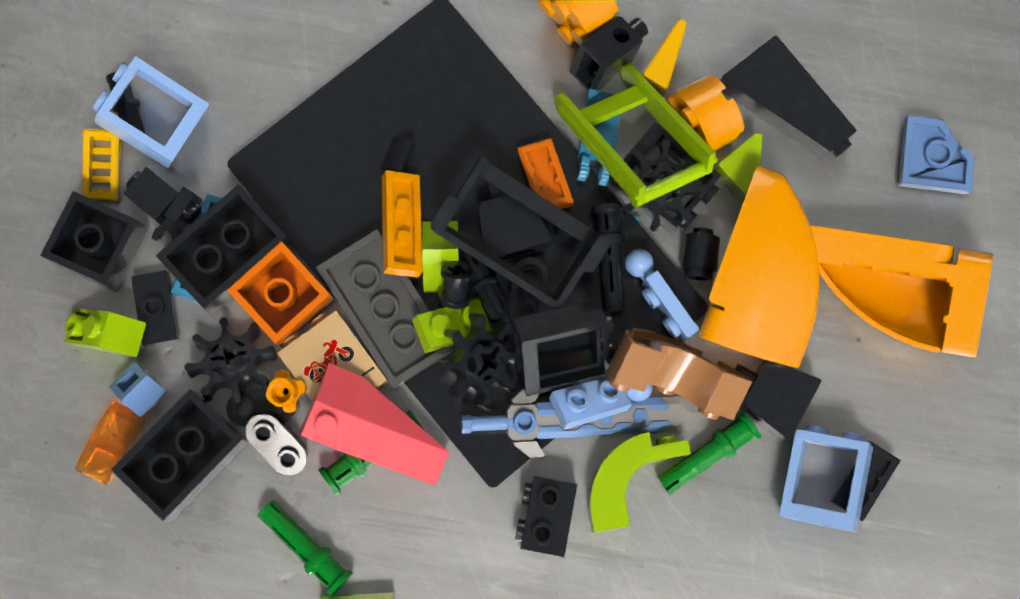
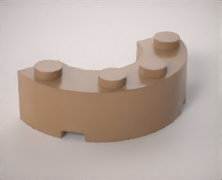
M638 328L625 331L607 370L608 377L610 378L608 383L618 390L629 392L630 388L645 392L648 384L653 385L655 389L666 395L673 396L676 393L699 407L698 411L701 414L715 420L719 416L734 420L752 381L720 360L715 364L702 357L703 351L668 336Z

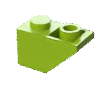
M73 308L72 314L68 317L65 324L66 335L64 342L116 355L137 358L146 323L109 311Z

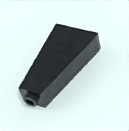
M777 35L722 76L720 81L726 87V89L721 91L722 93L733 98L738 104L822 161L830 154L837 158L852 146L849 139L856 133V128Z

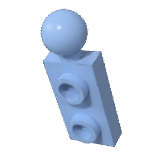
M634 249L629 252L625 258V267L632 276L641 277L643 280L642 286L644 290L642 294L645 300L653 309L658 307L666 319L662 322L673 338L679 337L682 342L686 341L698 332L699 328L660 273L653 271V258L651 254L644 249Z
M608 377L553 391L549 399L563 430L628 411L632 405L629 399L637 402L647 399L652 392V385L648 384L645 392L630 388L629 392H624L611 386L608 383L610 379Z

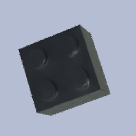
M73 191L40 256L59 267L117 292L148 229L139 220Z

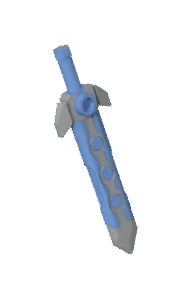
M522 389L511 398L510 401L512 403L505 409V415L474 417L461 415L460 426L462 434L471 433V431L506 430L507 436L513 440L512 444L528 457L535 458L544 457L545 454L537 441L533 440L534 438L551 439L588 437L589 435L687 432L706 416L698 411L699 407L682 396L648 397L639 402L630 400L632 405L628 411L563 430L552 403L537 402L532 404V402L536 401L539 394L526 397Z

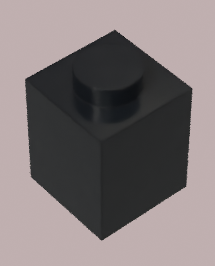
M147 166L142 172L138 171L130 177L126 184L127 189L123 192L131 202L159 225L164 222V214L178 194L175 189Z

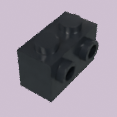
M538 476L533 477L532 484L525 482L521 504L528 505L526 519H518L515 540L521 541L520 549L565 557L578 484Z

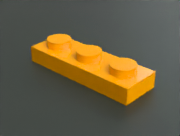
M386 170L382 175L384 274L418 278L422 273L420 175Z

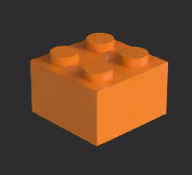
M282 241L227 290L272 341L282 347L281 344L288 337L298 333L335 300Z

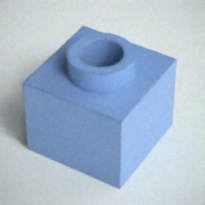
M135 360L109 386L117 398L139 417L148 409L153 408L158 403L160 397L166 392L156 378Z

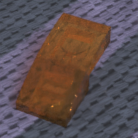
M113 400L86 444L75 467L76 471L108 486L115 476L111 469L127 453V449L146 422L145 416L139 417L128 407Z

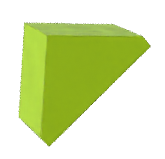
M755 133L721 161L715 169L721 174L720 182L741 205H743L757 165L761 166V133Z
M450 221L448 226L458 232V221ZM422 222L424 293H438L443 287V277L440 275L441 266L444 263L459 261V248L433 232L431 222Z

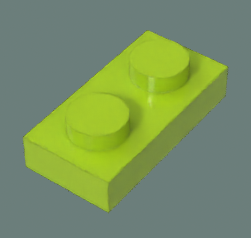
M479 298L470 300L469 304L462 309H449L445 307L416 315L412 322L424 352L428 353L454 345L451 339L444 336L446 329L458 330L463 337H466L471 328L468 318L470 313L485 315V329L487 333H490L492 328Z

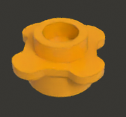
M279 370L275 373V379L268 386L266 398L273 405L283 407L286 413H292L297 410V401L300 395L306 392V384L303 380H295L290 377L287 370ZM285 388L289 390V393L287 395L284 394Z

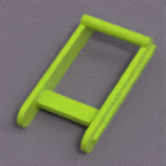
M626 63L622 65L620 74L628 89L581 110L563 92L554 95V103L561 118L628 194L632 205L637 208L711 173L714 163H717L718 158L716 157V152L631 63ZM641 104L697 162L647 187L594 128L595 125Z

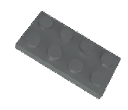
M377 229L316 267L393 389L454 351L453 346H449L428 353L424 352L412 320L416 315L430 311L407 276L383 273V238Z

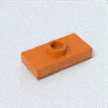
M549 138L517 148V154L529 188L560 209L573 206L574 201L552 139Z

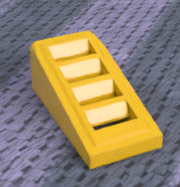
M683 19L676 22L642 75L662 97L669 86L686 31L687 22Z
M83 129L82 195L92 200L119 201L123 140L107 130ZM96 140L111 141V148L95 147ZM95 154L111 155V162L94 161ZM93 169H111V176L93 175ZM92 183H110V190L92 189Z

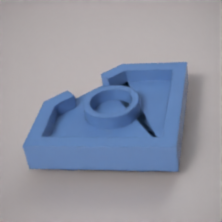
M908 115L904 119L898 186L968 195L972 192L974 157L966 147L962 148L950 134L952 130L943 120Z

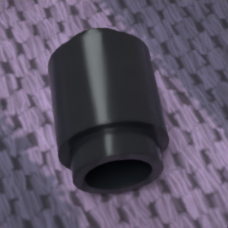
M696 227L693 228L692 233L685 234L681 267L685 270V278L696 281H711L713 279V273L717 272L720 237L714 235L713 229Z

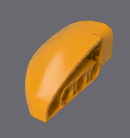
M757 165L710 293L709 300L711 303L708 306L698 336L742 353L786 366L800 368L813 331L818 308L819 263L816 245L809 220L789 181L780 172Z
M810 225L816 245L819 273L836 296L854 313L874 328L914 347L937 353L943 352L976 358L993 253L959 248L957 262L954 264L955 249L951 245Z

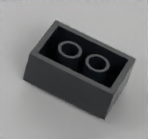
M238 184L161 250L156 257L199 305L211 315L232 297L227 290L281 241L287 248L291 244L287 236Z
M189 389L116 463L111 471L162 521L173 522L249 442L214 407L205 401L198 392Z

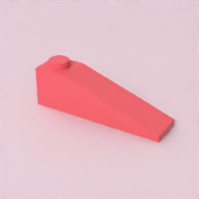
M330 362L328 363L301 426V436L357 458L436 485L449 451L363 376Z

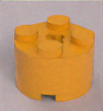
M615 0L538 1V5L543 13L550 18L552 17L559 25L557 32L569 45L574 41L581 45L582 42L615 19L617 16L614 14L619 11Z
M708 74L672 94L665 100L714 151H717L742 136L740 133L744 131V123L733 98L726 100L721 93L722 90L726 89L725 85L716 76Z

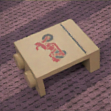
M327 311L316 317L310 323L311 329L303 335H300L298 332L288 337L281 344L283 349L277 353L294 378L305 382L307 388L305 393L311 401H313L329 362L363 376L379 391L389 384L337 311H334L332 314H329Z

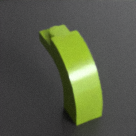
M647 432L632 437L613 449L599 465L589 489L588 513L592 533L631 526L626 505V489L630 478L641 466L647 463L690 455L688 440L678 441L677 435L657 438V446H652L650 433Z

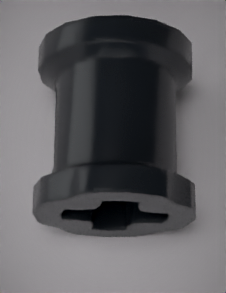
M460 261L444 263L441 266L440 273L443 277V287L438 292V302L449 309H462L470 301V294L467 292L468 282L473 277V269L467 263Z

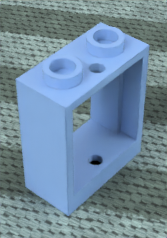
M135 56L130 65L123 62L112 78L117 84L109 94L104 90L93 106V109L97 111L94 123L168 169L208 108L209 103ZM135 75L140 76L189 108L165 146L111 113Z
M807 425L806 431L796 429L779 515L786 519L857 533L873 446L869 442H864L865 436L856 433L843 432L842 437L828 435L829 429ZM806 443L858 452L846 513L795 503Z

